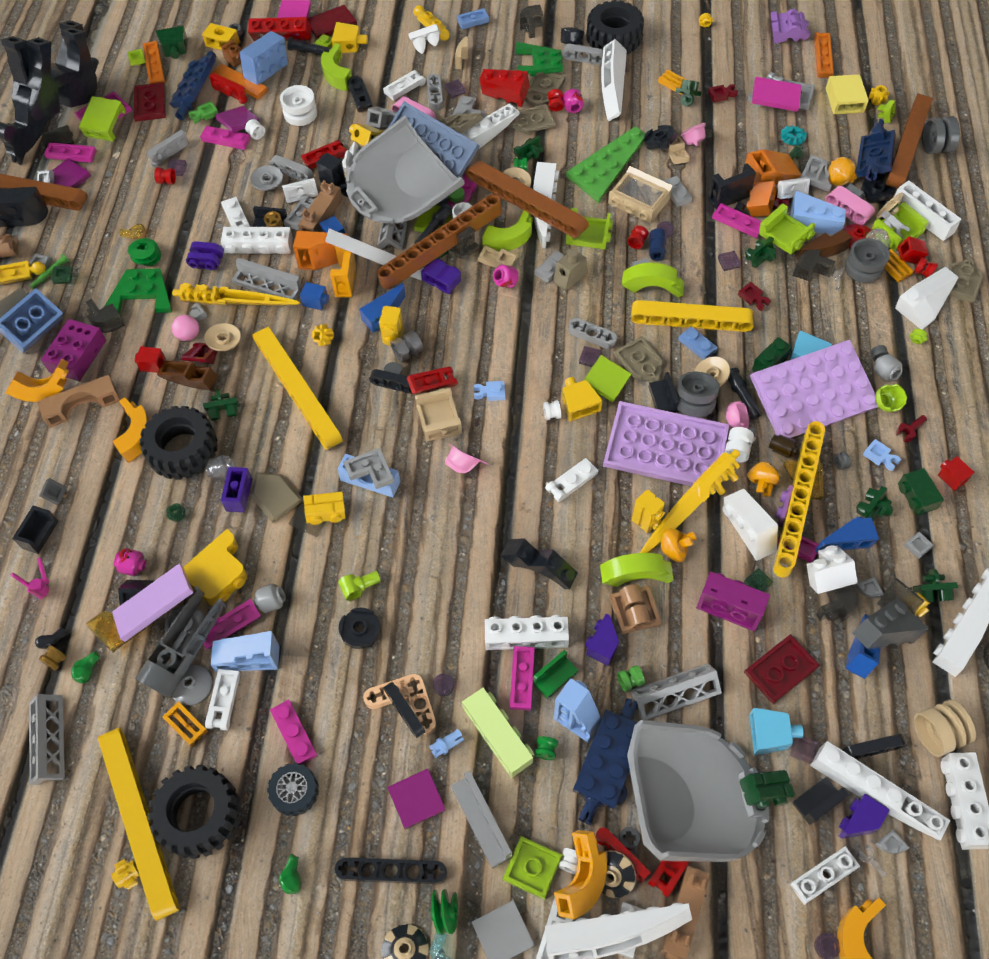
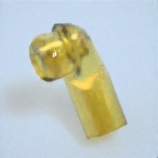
M136 224L129 230L120 229L119 234L121 237L137 239L145 231V226L143 224Z

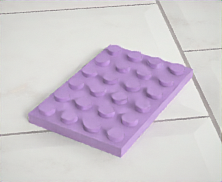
M850 340L750 375L775 434L778 436L781 434L792 439L805 434L809 423L813 421H818L824 426H828L878 408L875 398L876 394Z
M619 401L603 467L693 486V483L724 453L729 424Z

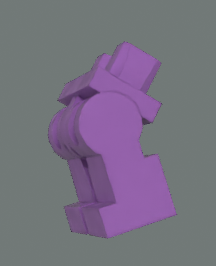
M791 9L781 14H777V11L770 12L774 44L787 41V38H793L796 42L799 39L805 41L811 35L810 31L807 30L809 22L805 20L803 12L799 13L796 9Z

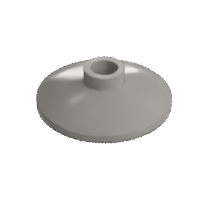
M267 165L253 171L250 180L256 189L272 190L281 184L283 174L279 168Z
M190 665L171 696L176 702L179 701L184 706H193L201 703L207 698L212 689L210 673L201 666ZM189 680H192V684L189 685V686H186V683H187Z

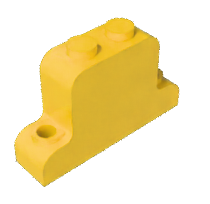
M228 529L184 566L192 590L196 592L194 588L198 586L205 593L203 599L210 606H214L218 599L226 602L230 595L236 589H240L247 580V573L243 565L233 556L238 550V543Z

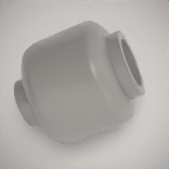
M886 354L876 359L874 372L885 381L896 380L902 374V363L894 356Z
M269 584L256 590L253 602L257 609L264 613H269L280 609L286 598L280 586Z

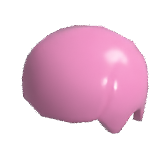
M190 315L178 316L174 319L171 326L173 336L180 341H191L199 333V323Z
M741 401L732 402L727 407L726 420L729 426L732 428L749 427L747 408Z

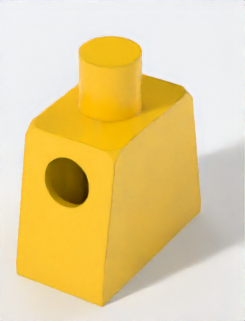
M336 22L331 40L332 47L336 43L341 45L342 53L357 52L359 44L368 43V36L361 35L357 25Z
M356 123L352 124L349 128V132L352 134L351 140L363 146L373 140L371 135L377 137L383 132L372 126Z
M569 377L565 380L566 387L562 388V400L569 422L601 411L602 399L588 381L576 382L574 377Z

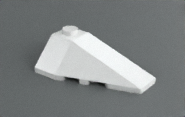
M944 267L902 294L898 299L895 309L923 330L935 320L959 277Z

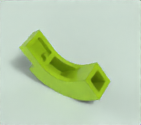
M335 43L332 49L329 50V53H322L321 65L323 75L327 83L332 87L347 91L349 88L348 79L352 77L351 69L338 66L342 58L341 45Z
M523 210L519 221L512 227L498 228L488 225L482 237L483 248L486 245L500 252L501 248L510 251L522 246L532 235L533 217Z
M648 262L631 266L623 271L622 286L633 293L647 286H659L678 298L683 295L684 281L677 277V269L669 265Z
M628 554L610 559L600 565L602 583L614 587H619L631 580L644 578L665 583L674 581L671 562L663 560V556L660 554Z

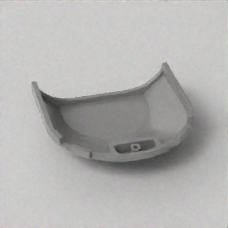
M403 116L361 148L352 159L353 164L346 174V191L354 208L370 220L388 224L406 222L420 216L465 184L462 177L457 178L424 143L406 116Z
M641 720L634 726L627 757L643 845L660 861L729 862L748 855L754 848L760 845L766 834L764 828L765 823L769 821V807L758 809L757 805L749 806L746 804L745 793L742 792L739 781L751 773H758L755 767L751 768L743 758L746 754L734 742L729 744L722 739L721 733L702 726Z

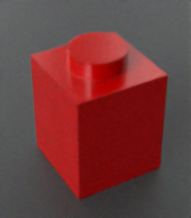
M908 236L897 246L900 259L916 265L922 257L925 258L929 254L925 241Z
M140 346L138 353L135 354V363L139 370L144 372L158 373L166 360L161 348Z
M957 456L952 460L947 459L941 464L940 467L942 469L938 476L953 491H956L967 483L975 472Z

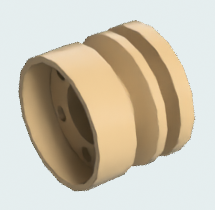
M946 700L942 704H937L934 708H928L914 716V726L920 741L936 757L944 756L954 751L955 748H962L965 745L971 744L976 739L975 726L971 717L963 706L955 700Z

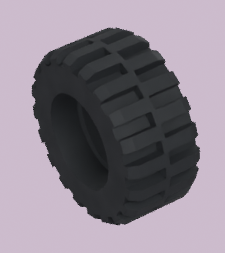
M611 0V2L605 1L603 4H598L588 14L587 42L592 48L603 50L604 46L616 39L627 50L626 55L630 54L631 51L636 50L641 44L644 28V17L641 11L635 5L632 6L631 3H624V1Z
M172 406L171 409L167 410L165 408L161 410V413L154 414L152 420L146 422V428H143L140 434L141 451L150 467L158 475L168 479L174 477L175 480H181L182 477L191 478L195 473L197 475L200 474L204 467L207 468L210 465V460H214L215 452L218 450L217 436L209 419H207L203 412H199L195 408L189 409L188 406H181V408ZM182 434L194 435L192 442L185 448L178 451L164 450L172 438Z
M191 765L185 766L183 772H180L178 769L172 772L173 777L170 779L165 777L161 781L163 786L160 789H155L153 793L156 796L155 800H150L148 807L152 810V813L148 814V822L152 824L150 826L152 834L156 836V840L162 846L180 857L186 858L189 856L192 859L200 858L201 854L205 857L212 855L213 849L220 850L224 847L222 842L226 838L230 841L233 837L231 831L233 828H238L239 821L237 816L241 815V808L238 806L240 798L230 781L212 767L207 769L205 765H197L196 769ZM207 792L211 794L214 799V810L208 822L195 831H182L177 826V812L183 801L195 793Z

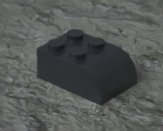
M37 187L0 189V227L36 225L47 217L49 210Z

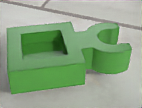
M210 101L198 106L197 111H190L188 113L190 119L196 124L201 119L206 121L215 117L218 114V110Z

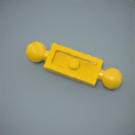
M417 5L414 8V15L425 27L437 24L441 33L439 35L440 40L446 41L449 39V30L430 11H425L421 5Z
M29 261L1 265L0 285L33 279L32 273L41 275L46 271V266L40 261L34 262L32 266Z

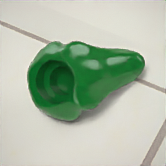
M93 651L85 658L74 663L71 669V676L74 681L84 684L90 679L92 668L100 658L97 651Z
M294 854L289 855L287 864L278 879L282 890L286 894H296L300 891L301 878L297 872L299 857Z

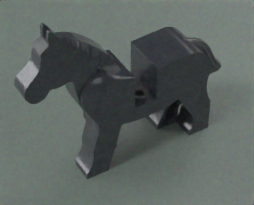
M71 20L59 23L62 41L55 63H51V41L39 37L23 40L15 36L1 39V45L7 53L8 64L13 76L12 102L15 108L14 123L7 124L0 122V140L4 143L6 152L11 154L12 162L15 163L17 161L19 165H22L25 154L36 144L48 120L60 112L59 104L72 108L89 103L92 96H95L97 90L95 72L99 60L90 55L85 32L83 31V24Z

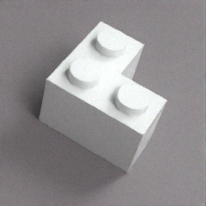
M831 545L825 549L818 550L819 559L807 564L809 583L817 594L857 583L854 560L838 546Z

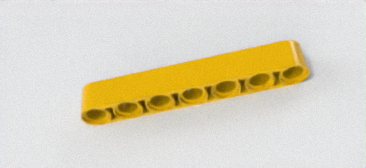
M637 300L632 303L631 321L636 324L685 328L692 326L698 329L748 332L754 328L753 311L749 308Z

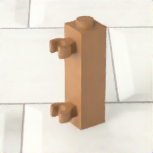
M323 180L320 185L322 190L309 209L305 208L302 212L303 218L298 224L300 231L322 232L320 222L330 218L343 200L340 187L335 186L333 183L327 184Z
M691 866L686 867L675 903H689L692 920L665 935L660 952L665 954V959H687L711 874Z

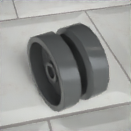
M954 116L928 118L922 131L924 151L927 154H939L940 152L951 153L956 150L960 138V127L957 118Z
M864 238L856 241L852 245L845 262L846 273L852 279L862 283H871L878 280L889 260L890 252L888 248L876 239Z
M698 371L683 374L679 378L676 392L678 398L677 409L691 417H705L712 414L715 410L716 398L719 393L717 379L707 373Z

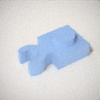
M504 381L486 382V386L481 384L474 385V391H480L479 393H474V399L479 400L487 396V401L505 400Z
M876 439L863 453V456L878 466L884 463L885 467L890 471H893L896 467L891 462L898 465L901 461L900 457L890 455L891 449Z

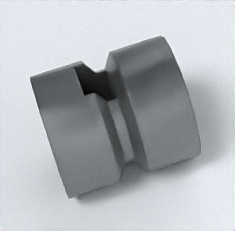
M413 330L404 334L403 338L399 337L390 342L392 351L400 362L409 359L411 354L416 355L424 350L419 336Z

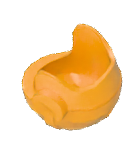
M840 157L831 161V165L828 168L830 175L828 180L832 185L844 186L856 180V165L852 160Z

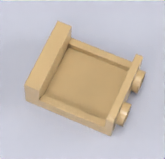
M442 388L415 396L416 407L426 442L462 434L461 421L456 412L451 388Z

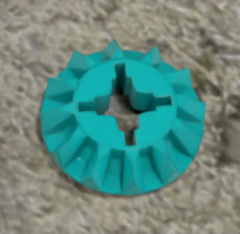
M786 126L781 131V139L786 144L800 145L806 140L807 133L804 132L803 128L800 129L799 126Z

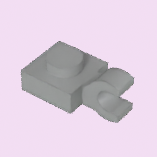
M885 210L881 214L885 219L883 223L889 228L894 227V232L901 238H903L900 235L902 229L909 231L906 225L902 224L888 211Z

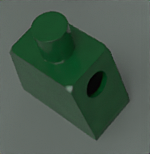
M184 25L156 30L159 43L166 57L178 59L180 55L187 53L188 38Z

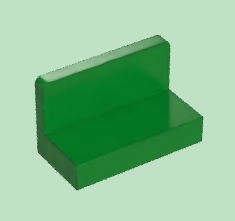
M563 650L533 676V685L546 699H549L570 678H573L578 673V669L567 659V652Z

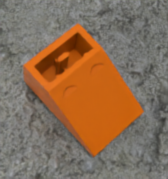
M765 149L747 154L745 164L748 163L756 172L754 183L774 181L775 185H777L779 181L801 178L802 174L789 154Z
M296 231L293 249L299 269L318 270L338 263L335 245L325 242L326 232Z

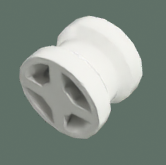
M251 119L247 122L245 126L246 132L255 140L261 139L265 134V128L256 119Z
M558 400L553 403L543 402L546 421L551 418L561 419V409Z
M564 848V859L560 862L559 868L576 874V850Z

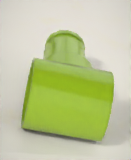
M374 571L362 577H355L354 574L345 575L339 579L338 584L346 601H352L362 595V591L365 590L364 588L381 581L378 572Z

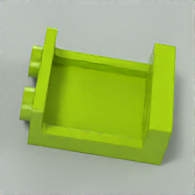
M92 96L79 128L85 137L114 142L116 136L112 130L119 114H125L126 109L119 100Z
M906 202L899 204V211L893 215L909 228V231L905 229L900 231V235L903 238L894 232V227L889 228L883 223L884 220L876 219L871 229L875 236L894 251L898 250L897 246L908 236L917 238L922 235L929 223L928 220Z
M782 204L761 222L759 235L765 239L769 236L773 237V244L787 253L793 254L796 250H800L807 240L809 241L813 238L815 224L811 223L808 227L789 216L787 214L788 206Z
M571 208L572 211L578 213L577 208ZM607 213V219L585 217L589 227L577 238L566 234V244L606 249V243H610L611 239L609 230H612L613 220H610L611 213Z

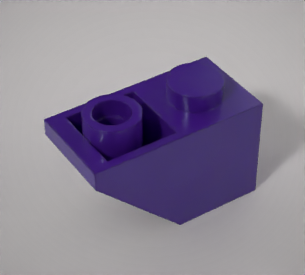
M605 614L603 620L598 619L594 627L597 631L594 636H589L585 647H587V656L609 666L618 649L619 640L610 615Z
M866 794L859 799L855 797L849 807L852 810L849 817L845 816L839 824V828L842 830L838 836L844 839L873 834L880 829L890 810Z

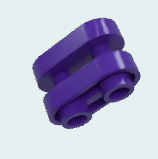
M194 241L191 243L186 263L194 269L216 270L220 266V259L223 257L224 248L216 243Z

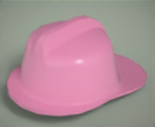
M706 123L695 125L685 130L680 136H682L687 145L695 144V146H699V142L706 137Z
M449 444L452 448L445 463L456 472L467 473L479 462L489 466V464L467 455Z

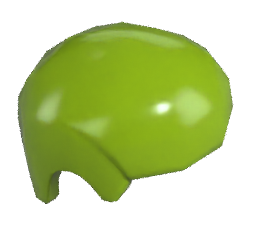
M898 384L884 385L876 392L877 406L885 412L898 411L907 402L905 390Z

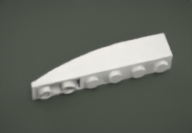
M616 39L604 46L601 67L602 92L608 121L617 118L622 111L627 50Z
M509 103L483 118V120L463 132L462 135L477 143L480 149L505 129L520 112Z
M537 162L533 189L555 201L556 194H553L557 192V182L555 180L558 181L559 179L556 163ZM534 216L539 241L542 248L546 249V242H550L551 235L548 229H552V226Z
M989 568L981 576L984 579L982 583L978 582L973 588L972 593L974 596L972 599L969 597L963 604L964 612H959L953 620V623L956 624L954 628H949L943 636L946 641L944 644L940 643L933 652L936 655L933 663L954 677L964 669L989 624Z
M825 742L819 748L810 766L858 797L866 794L890 810L888 812L890 816L937 840L942 839L950 822L948 818L830 742Z
M674 903L671 906L662 908L649 907L646 910L636 912L628 910L617 915L603 914L598 918H579L573 922L566 923L554 922L552 925L545 926L547 955L549 959H596L647 944L691 921L692 916L689 903Z

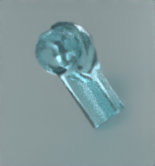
M436 931L429 951L432 959H450L443 950L447 937L446 934L439 935Z

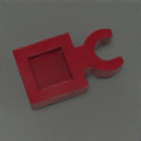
M731 84L728 87L719 85L709 87L708 93L713 103L728 100V97H736L738 90H734L735 84Z
M752 282L738 292L739 297L749 305L755 303L760 311L764 309L763 304L769 306L771 302L768 297L763 296L764 292Z

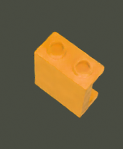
M335 246L338 264L341 269H331L330 271L335 297H352L356 273L355 255L350 251Z

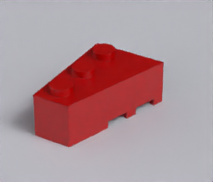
M483 69L479 78L482 94L495 99H505L507 103H517L519 107L523 106L530 87L527 71Z

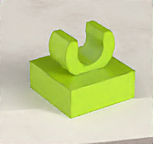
M889 100L886 105L880 104L877 109L883 111L878 114V117L884 118V123H891L896 115L895 100Z

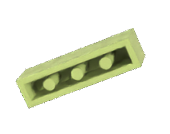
M482 688L462 701V707L509 776L513 778L533 764L532 756L534 753L527 743L525 745L520 740L521 734L515 726L511 727L507 722L509 718L505 711L497 708L495 705L496 699L490 691L487 693Z

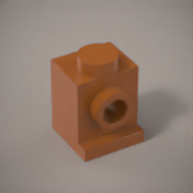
M231 40L221 46L224 59L233 67L241 64L240 51L243 49L235 43V40Z

